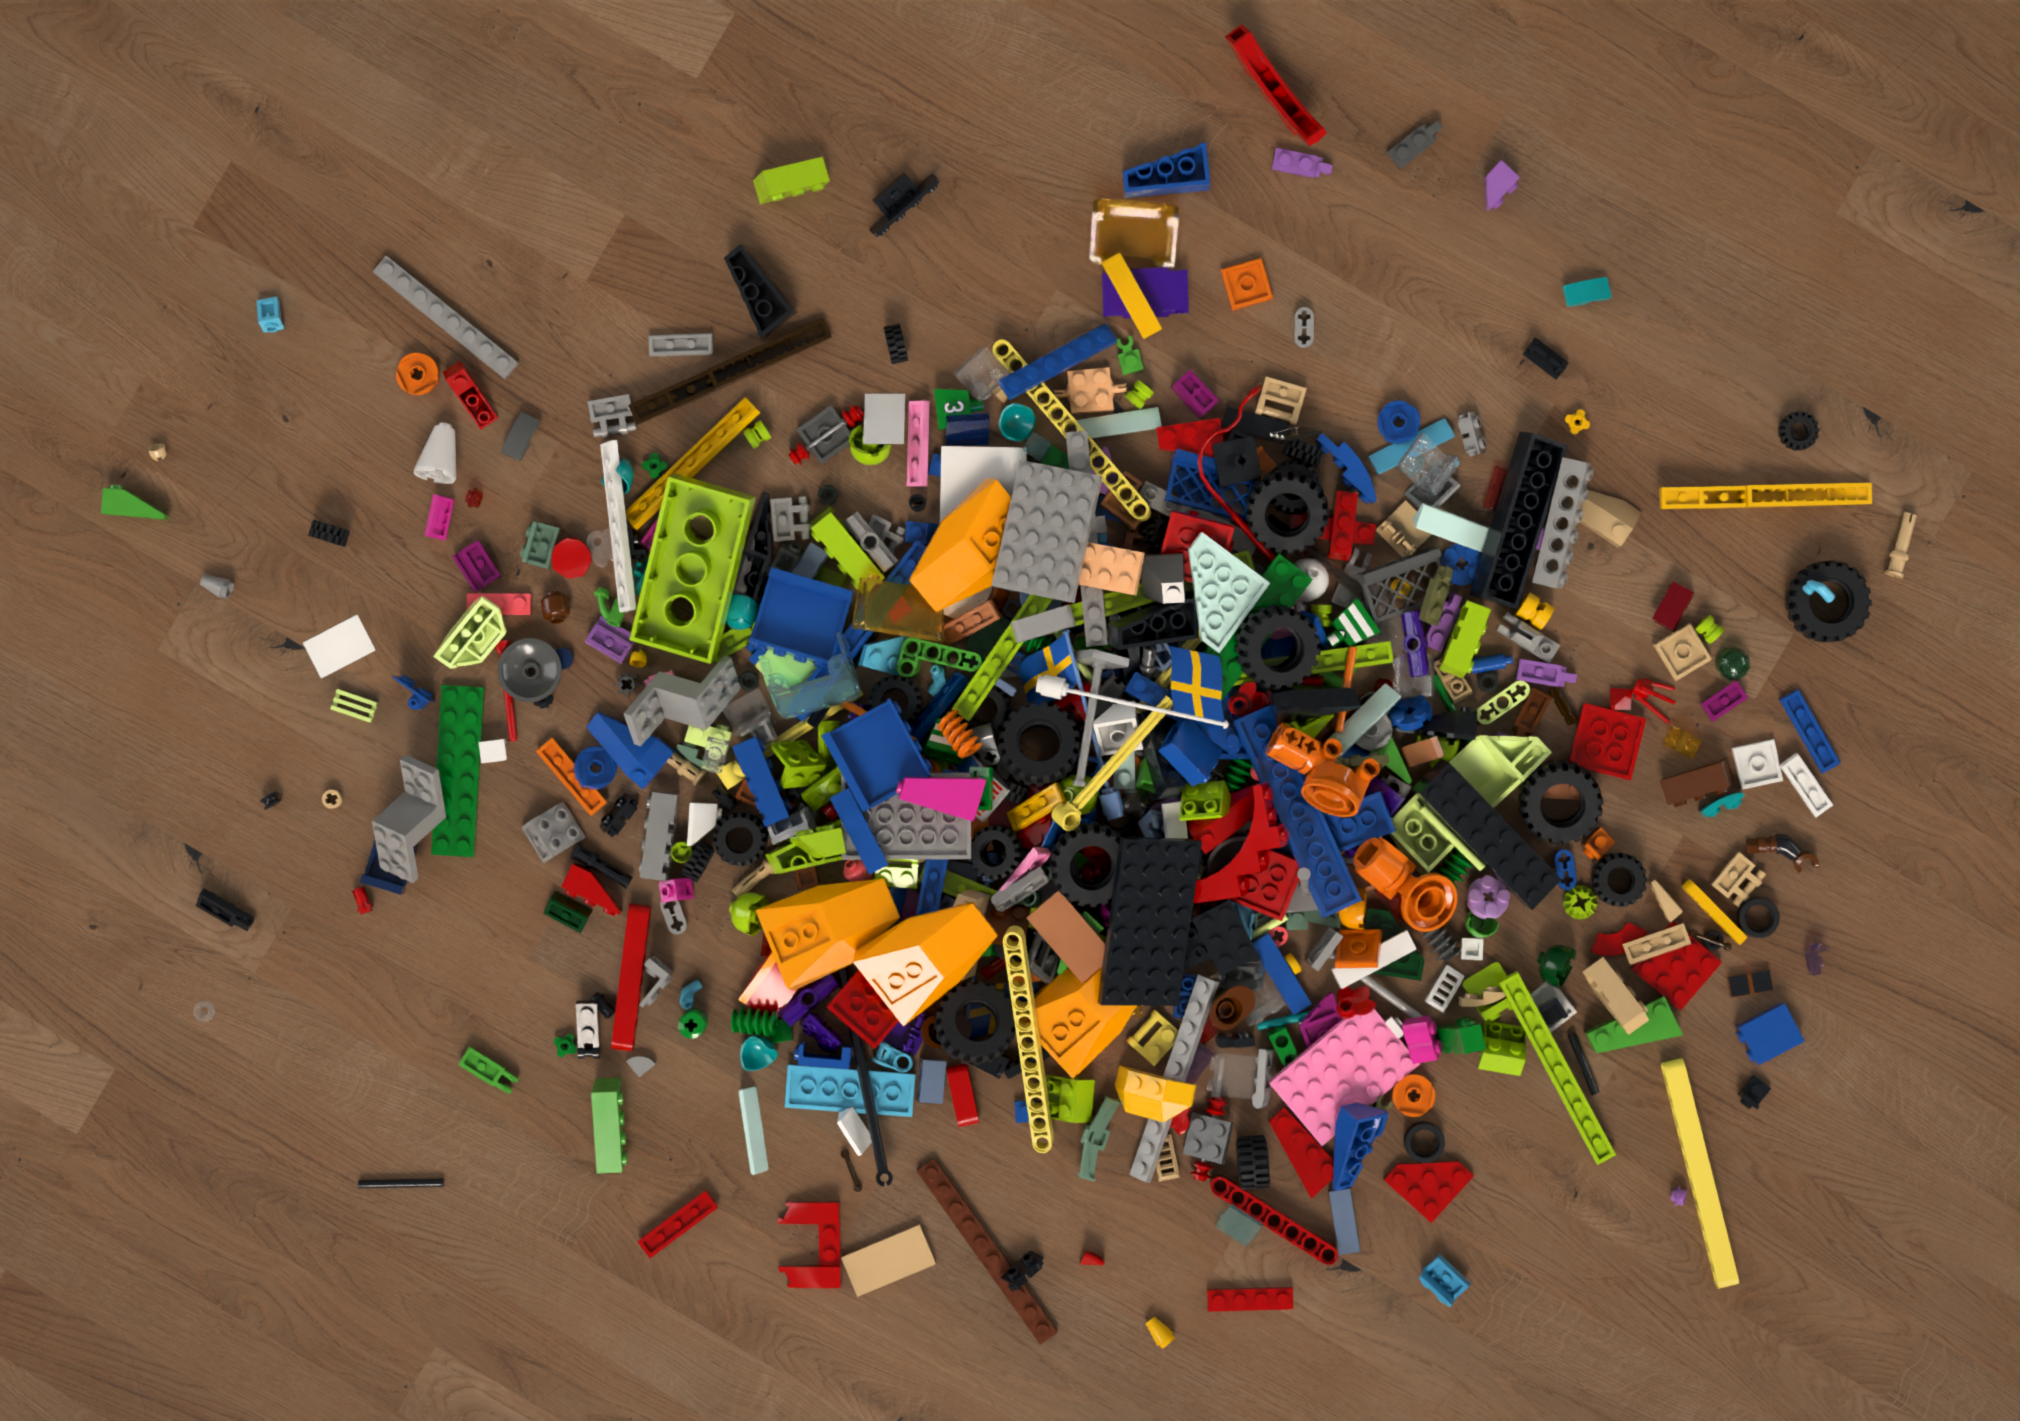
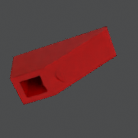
M461 360L443 371L445 380L480 430L498 419Z
M576 863L571 865L561 886L566 889V894L575 898L579 895L585 898L583 902L593 907L596 904L604 907L603 912L615 916V914L619 915L622 913L621 908L594 872Z

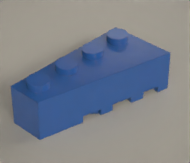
M1206 142L1194 148L1182 150L1177 154L1162 157L1157 161L1148 162L1123 171L1124 198L1210 190Z
M757 736L733 745V751L743 774L746 776L748 787L755 797L754 800L758 811L763 815L765 827L790 816L789 810L792 807L788 798L783 799L780 791L784 789L780 785V779H775L772 771L775 768L771 759H766L764 751L767 749L762 738L758 740Z

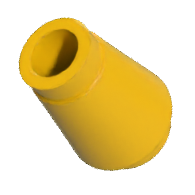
M1153 1317L1145 1324L1156 1345L1162 1349L1176 1339L1173 1336L1174 1332L1156 1317Z

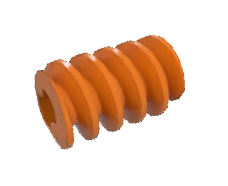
M955 709L941 719L938 724V730L943 732L944 738H948V743L953 745L952 748L955 752H958V757L966 758L974 754L981 747L982 743L975 744L978 736L970 737L973 730L965 731L969 724H960L963 716L956 718L955 716L959 711Z

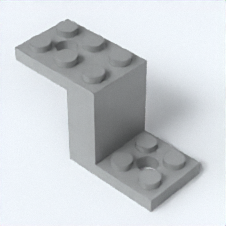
M724 655L701 683L659 671L623 713L634 744L642 746L658 725L662 723L664 718L707 730L741 689L732 658Z
M404 755L400 759L405 792L372 820L380 868L397 875L401 879L414 883L418 879V872L413 847L446 818L439 770Z

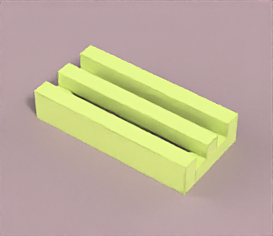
M337 689L330 709L372 723L378 702ZM343 695L370 704L372 708L369 709L342 700L340 696ZM338 703L370 714L369 717L337 707Z

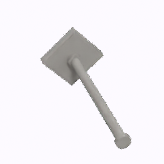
M1096 649L1074 651L1076 662L1094 668L1090 693H1099L1102 669L1109 670L1129 666L1130 659ZM1089 697L1076 780H1073V786L1085 787L1086 785L1084 778L1097 699Z
M1305 867L1300 868L1297 873L1299 881L1286 913L1318 911L1308 889L1311 876L1310 870Z
M1329 927L1307 956L1305 962L1317 971L1320 970L1328 958L1335 962L1336 952L1334 950L1343 936ZM1368 975L1360 979V981L1411 1018L1423 1016Z

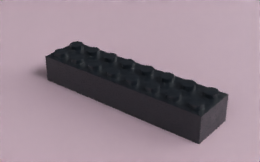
M1519 432L1469 595L1503 607L1518 609L1556 486L1562 457L1565 456L1568 445L1535 433Z
M1440 759L1411 789L1486 864V867L1525 907L1533 910L1562 880L1449 762Z

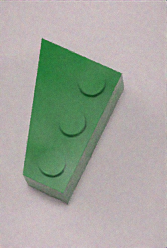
M1469 1016L1458 1018L1457 1023L1437 1027L1435 1035L1437 1040H1440L1442 1043V1053L1449 1054L1453 1050L1454 1054H1468L1486 1049L1480 1023L1469 1018Z

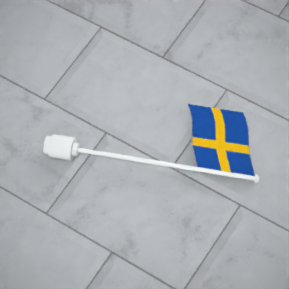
M1169 646L1172 659L1171 693L1174 711L1071 689L1069 684L1066 683L1065 678L1047 674L1045 676L1040 675L1036 685V692L1041 693L1042 696L1060 700L1063 696H1067L1069 692L1224 726V729L1229 726L1228 721H1224L1221 701L1222 667L1219 656Z

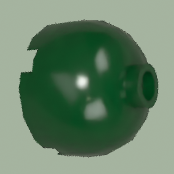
M1561 944L1549 947L1546 952L1542 951L1537 960V963L1540 964L1539 972L1542 979L1549 985L1559 989V985L1562 986L1572 970L1570 960H1575L1576 950Z

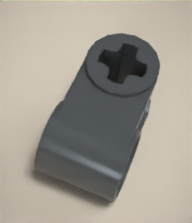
M987 723L971 728L973 730L971 737L978 736L975 744L982 743L981 747L977 750L981 761L988 766L997 764L1000 754L992 724Z

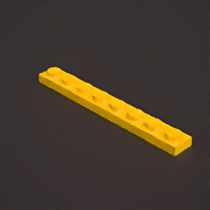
M744 397L625 511L628 522L638 530L661 508L668 476L676 473L690 478L694 477L760 414L755 406Z

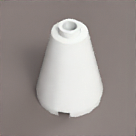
M441 422L439 425L434 426L415 465L414 474L424 480H427V477L434 479L435 483L452 484L456 480V434L451 424Z

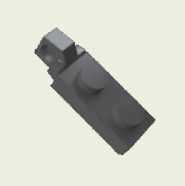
M1438 120L1429 127L1425 123L1387 152L1388 156L1399 170L1434 143L1437 139L1434 134L1441 130L1443 126Z

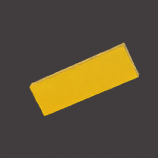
M1055 782L1006 813L1013 831L1019 832L1052 812L1058 804L1066 803L1067 801L1060 783Z

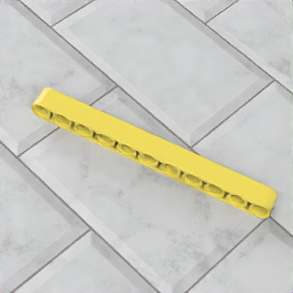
M998 340L993 345L994 355L1010 374L1015 372L1012 371L1014 363L1021 362L1022 367L1028 365L1008 341ZM1002 346H1007L1009 349L1008 353L1004 356L999 355V349ZM1044 383L1026 392L1065 438L1069 426L1074 425L1077 427V431H1085ZM1042 394H1049L1050 398L1047 403L1042 404L1039 402ZM1056 410H1063L1062 418L1053 419V413ZM1088 435V442L1091 443L1089 455L1092 470L1097 475L1103 477L1102 481L1137 521H1146L1151 515L1149 505ZM1097 458H1104L1105 462L1102 467L1097 468L1094 466V461ZM1110 474H1118V481L1116 483H1108V476ZM1127 489L1131 490V498L1128 500L1122 499V492ZM1141 505L1145 506V514L1137 516L1135 514L1136 508Z
M1013 925L1007 929L1003 938L1004 954L1032 1144L1037 1152L1046 1153L1051 1149L1054 1140L1051 1110L1025 933L1021 927ZM1009 935H1016L1019 940L1012 941ZM1018 955L1022 961L1016 962L1012 959V956ZM1015 976H1022L1025 981L1018 982ZM1024 996L1028 1001L1021 1002L1018 997ZM1021 1017H1028L1031 1022L1025 1023L1021 1020ZM1024 1037H1030L1034 1042L1028 1043L1024 1040ZM1033 1057L1037 1062L1030 1063L1027 1058ZM1031 1077H1035V1078H1037L1040 1082H1039V1083H1033V1082L1030 1080V1078H1031ZM1033 1098H1040L1042 1103L1034 1102ZM1036 1118H1043L1045 1123L1037 1122ZM1039 1138H1046L1048 1142L1042 1143Z
M1679 1058L1661 1063V1069L1716 1287L1720 1289L1739 1284L1684 1060Z

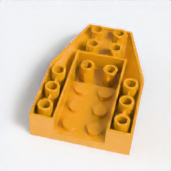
M986 478L940 522L909 578L912 585L935 612L985 590L992 585L1011 501L1010 495L997 479Z
M884 878L818 885L756 910L787 989L792 990L803 987L852 964L855 950L886 932L901 918Z
M969 902L905 919L855 950L853 963L900 1023L905 1026L955 987L996 939L998 934L974 902Z
M1068 967L1061 975L1058 974L1054 977L1052 983L1046 984L1034 995L1041 1045L1072 1079L1121 1033L1136 1006L1100 1005L1097 1003L1102 967L1083 983ZM1021 1017L1023 1022H1031L1028 1017Z

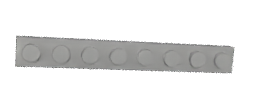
M385 256L374 269L373 273L505 380L519 364L388 256Z

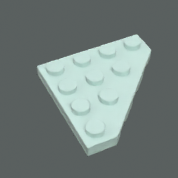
M1200 532L1188 548L1200 639L1220 653L1270 583L1203 532Z

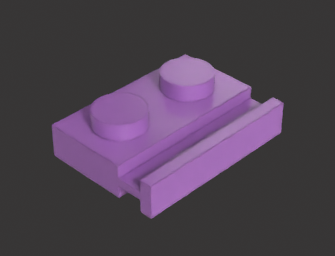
M602 615L585 640L586 644L620 664L623 663L635 642L630 641L631 632L622 627L609 625Z

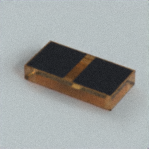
M1770 969L1726 976L1731 998L1773 990Z

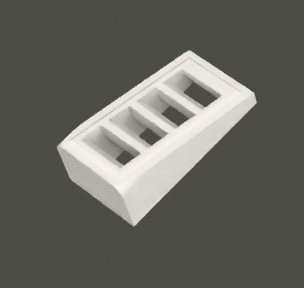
M1446 965L1424 1001L1444 1013L1465 976ZM1449 973L1457 978L1456 982L1447 978L1446 974ZM1443 980L1453 986L1451 990L1441 984ZM1438 988L1446 991L1448 995L1444 996L1437 991ZM1434 995L1444 1000L1441 1004L1434 1000Z

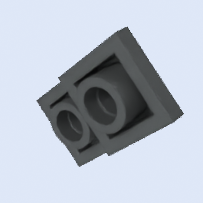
M520 412L507 436L501 453L521 461L531 445V438L540 426V420Z

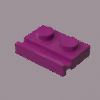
M479 540L452 556L475 593L502 576Z

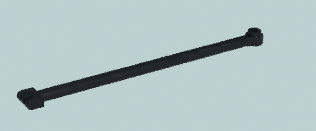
M847 966L837 970L841 989L850 980ZM849 1028L878 1171L876 1182L880 1186H885V1182L881 1181L880 1177L882 1174H887L889 1177L886 1182L888 1186L893 1181V1175L887 1166L862 1038Z

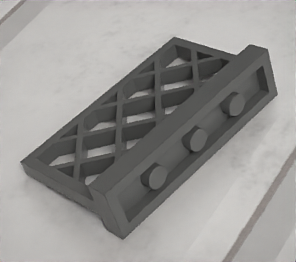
M1430 547L1355 574L1357 582L1361 583L1369 614L1374 623L1422 607L1427 590L1419 587L1418 584L1423 575L1429 579L1434 578L1438 566L1441 565L1439 558L1442 556L1440 548ZM1434 562L1436 571L1432 577L1425 573L1428 564ZM1410 570L1419 573L1414 583L1406 580ZM1393 576L1400 579L1395 590L1386 586L1390 577ZM1404 582L1412 586L1407 597L1399 593ZM1376 583L1381 586L1376 597L1370 594L1368 585ZM1384 589L1393 593L1389 603L1380 600ZM1416 589L1425 593L1420 602L1412 600ZM1397 595L1406 600L1401 609L1392 606ZM1379 602L1386 606V610L1383 615L1377 617L1375 608Z

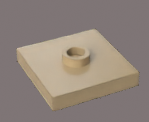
M1691 623L1686 624L1653 644L1674 681L1681 679L1712 660Z

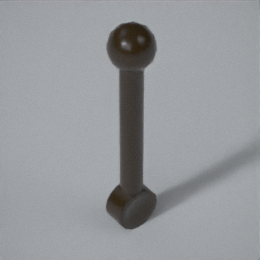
M1694 929L1689 931V936L1692 938L1698 937L1721 946L1726 951L1732 948V945L1728 942L1717 941L1699 934Z
M843 1150L841 1157L846 1161L854 1183V1191L860 1192L862 1186L858 1184L850 1163L849 1151Z

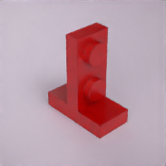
M1089 682L1083 685L1084 692L1090 693L1091 684ZM1070 693L1054 703L1060 706V711L1073 712L1078 721L1083 719L1085 723L1086 713L1081 695Z

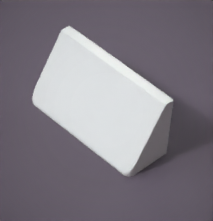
M849 1107L839 1112L837 1124L856 1154L860 1156L872 1143L871 1136L855 1109Z

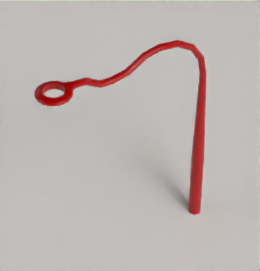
M1258 385L1246 395L1239 405L1235 421L1227 428L1214 431L1205 439L1199 449L1197 464L1200 477L1207 489L1271 563L1276 555L1270 549L1268 550L1263 547L1261 541L1257 542L1246 522L1211 487L1204 476L1202 467L1203 450L1208 442L1216 435L1229 432L1238 424L1242 417L1243 407L1260 391L1261 385Z

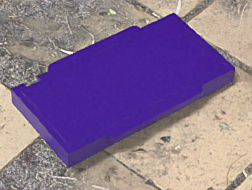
M1168 268L1130 269L1156 317L1189 313L1188 270L1169 271ZM1102 273L1103 316L1131 318L1108 274Z

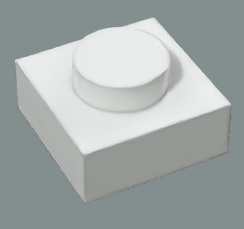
M1461 937L1462 951L1460 952V959L1483 960V938Z
M1390 1015L1384 1020L1398 1039L1404 1035L1402 1030L1403 1023L1398 1017L1394 1019Z

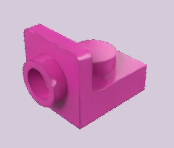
M690 878L659 882L662 903L694 899L692 880Z

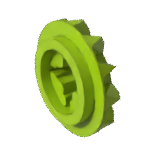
M1583 885L1574 886L1565 893L1563 898V906L1566 913L1572 918L1579 920L1589 918L1595 913L1598 905L1596 894L1589 887ZM1576 894L1581 899H1589L1584 903L1585 910L1580 906L1572 907L1577 902L1578 897Z

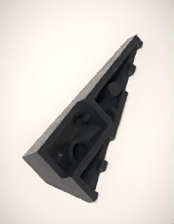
M765 492L761 493L746 536L732 594L748 596L760 605L771 566L770 494Z
M1133 608L1108 617L1110 622H1113L1136 611ZM1139 647L1122 650L1115 648L1116 655L1130 659L1128 667L1120 668L1126 687L1135 672L1140 674ZM1126 692L1129 701L1140 702V700Z

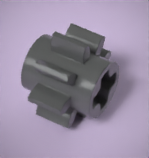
M626 671V677L618 675L620 681L614 684V686H619L620 688L618 694L626 692L627 698H630L631 692L638 694L636 688L642 685L636 682L638 675L630 677L629 671ZM624 680H632V689L623 688L625 686Z

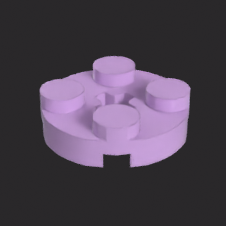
M1486 875L1476 879L1468 888L1466 893L1467 905L1470 911L1477 917L1495 919L1505 912L1511 895L1499 880ZM1483 894H1489L1492 897L1493 902L1490 900L1486 902L1484 900L1485 896Z

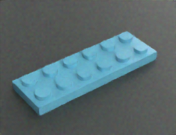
M788 1064L785 1108L841 1112L849 1107H853L857 1113L866 1114L857 1069ZM868 1070L877 1114L912 1117L916 1074Z

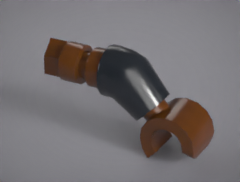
M1775 834V837H1769V839L1758 837L1757 839L1746 840L1747 854L1766 853V850L1776 852V854H1781L1787 859L1793 860L1794 868L1798 873L1802 871L1800 864L1806 858L1811 859L1813 867L1819 868V861L1816 856L1810 851H1801L1799 845L1788 835Z

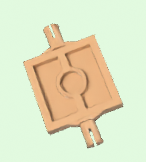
M1110 367L1067 371V389L1054 390V395L1056 398H1068L1071 415L1114 411V393L1127 392L1126 383L1113 385Z

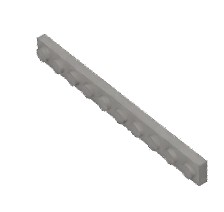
M1087 430L1066 432L1069 470L1091 474ZM1094 514L1088 542L1098 544L1096 517ZM1080 585L1086 647L1108 645L1103 589Z
M1198 974L1163 1075L1164 1077L1182 1082L1186 1081L1219 985L1218 981ZM1173 1118L1166 1122L1148 1119L1129 1175L1146 1183H1151Z

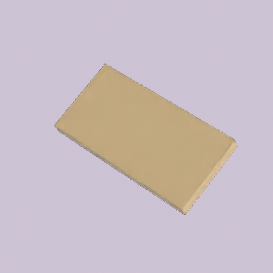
M920 1224L841 1257L857 1297L936 1264Z

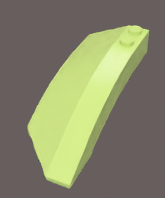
M1478 735L1475 737V740H1472L1449 763L1494 808L1552 752L1538 737ZM1415 794L1392 817L1396 832L1390 833L1389 836L1402 854L1417 866L1416 870L1423 875L1429 873L1451 851L1454 845L1419 812L1426 804Z

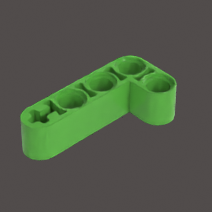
M908 638L903 642L897 671L901 676L913 679L919 675L922 662L925 660L977 673L985 658L974 652L917 638ZM916 642L918 650L915 653H911L910 645ZM936 647L938 655L935 658H931L930 650ZM957 652L959 656L958 661L951 663V654ZM966 659L976 660L978 665L965 663ZM908 663H911L913 666L910 674H906L904 670Z

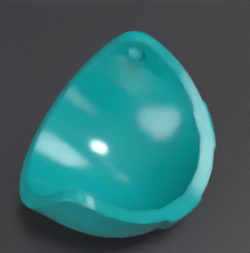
M1013 403L1007 405L1000 415L999 429L1007 439L1023 441L1034 430L1036 423L1035 414L1031 408L1022 404Z
M621 457L616 472L621 476L624 495L632 487L634 472L630 462ZM603 476L602 479H601V483L605 486L604 476Z
M732 595L726 619L729 627L734 630H743L751 627L756 621L760 608L759 604L748 596Z
M760 1036L749 1037L740 1049L741 1064L746 1071L763 1069L773 1063L778 1056L774 1045L768 1039Z

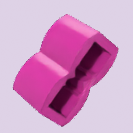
M1429 1015L1405 1019L1402 1029L1413 1064L1438 1060L1443 1048L1441 1041L1437 1040L1435 1035L1437 1033L1435 1021H1432Z

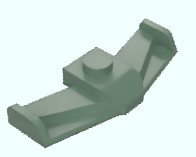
M1254 910V929L1273 918ZM1319 911L1286 913L1288 920L1285 921L1286 930H1308V922L1340 929L1338 913L1331 914L1325 918L1321 917Z
M1104 1095V1102L1092 1123L1085 1126L1081 1138L1083 1151L1080 1171L1077 1173V1177L1093 1182L1096 1181L1094 1174L1098 1150L1104 1151L1111 1132L1106 1127L1118 1105H1122L1121 1100Z

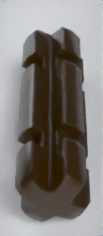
M1555 686L1549 690V694L1555 699L1554 703L1561 715L1565 716L1564 720L1567 725H1573L1578 721L1575 713H1572L1573 709L1566 697L1562 696L1561 693L1563 692L1560 687Z

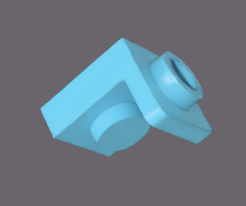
M278 297L256 300L258 323L263 332L272 333L284 329Z

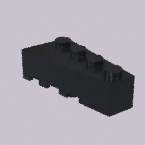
M740 244L724 257L760 338L765 339L797 313L796 309L745 245Z

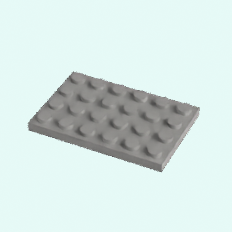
M1020 460L991 586L1074 603L1103 477Z
M841 773L842 792L848 789L849 786ZM931 773L930 777H971V773ZM898 794L870 810L862 812L886 860L971 859V821L900 800ZM841 821L846 853L842 854V860H861Z

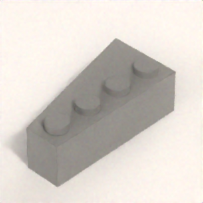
M652 792V796H648L647 808L650 810L649 817L645 818L644 823L646 837L642 841L643 858L640 860L639 865L640 878L662 881L670 879L671 849L674 845L679 804L678 794Z

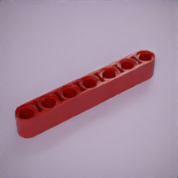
M630 903L628 908L611 1049L633 1052L651 917V906Z
M1215 1175L1211 1178L1210 1188L1222 1200L1323 1264L1332 1265L1337 1261L1338 1252L1331 1243L1249 1191L1242 1190L1238 1184L1227 1177ZM1218 1180L1226 1183L1225 1188L1221 1191L1214 1188V1183ZM1235 1192L1243 1193L1244 1197L1240 1202L1232 1200V1195ZM1259 1203L1262 1206L1259 1213H1252L1250 1211L1252 1204ZM1271 1215H1278L1280 1220L1277 1224L1271 1225L1268 1223V1218ZM1295 1226L1298 1229L1297 1234L1288 1236L1286 1234L1287 1228ZM1307 1238H1314L1316 1243L1313 1247L1307 1248L1304 1246ZM1326 1249L1333 1250V1257L1324 1259L1322 1257L1323 1251Z

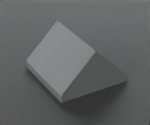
M1434 464L1404 494L1418 509L1422 503L1439 508L1461 485Z

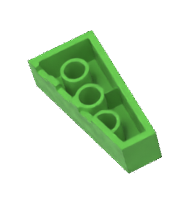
M1662 995L1643 1003L1648 1009L1646 1015L1649 1021L1629 1035L1614 1017L1584 1032L1595 1053L1682 1036L1683 1034L1665 997Z
M621 1077L595 1078L591 1099L597 1173H622L624 1165L628 1163L627 1152H624L626 1132H623L625 1113L622 1112L624 1097L621 1090Z

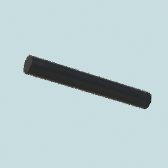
M1572 1033L1567 1037L1590 1093L1595 1095L1599 1093L1598 1087L1575 1033Z

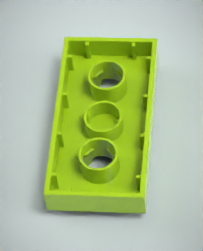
M676 473L668 476L630 641L709 664L717 659L756 496ZM703 515L712 522L714 533L711 538L701 540L695 536L694 531L691 529V521L694 517ZM684 597L691 602L694 608V616L691 620L684 622L676 618L672 610V602L676 598Z

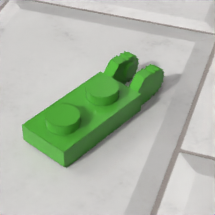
M471 1046L468 1047L458 1064L493 1087L496 1086L508 1094L512 1092L510 1086L499 1081L501 1076L507 1077L512 1082L517 1083L519 1081V1077L505 1070V1067Z

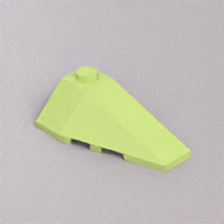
M769 649L755 665L770 681L796 693L800 691L818 668L814 666L813 662L806 660V663H801L793 660L794 657L790 655L780 657L774 655L773 650Z

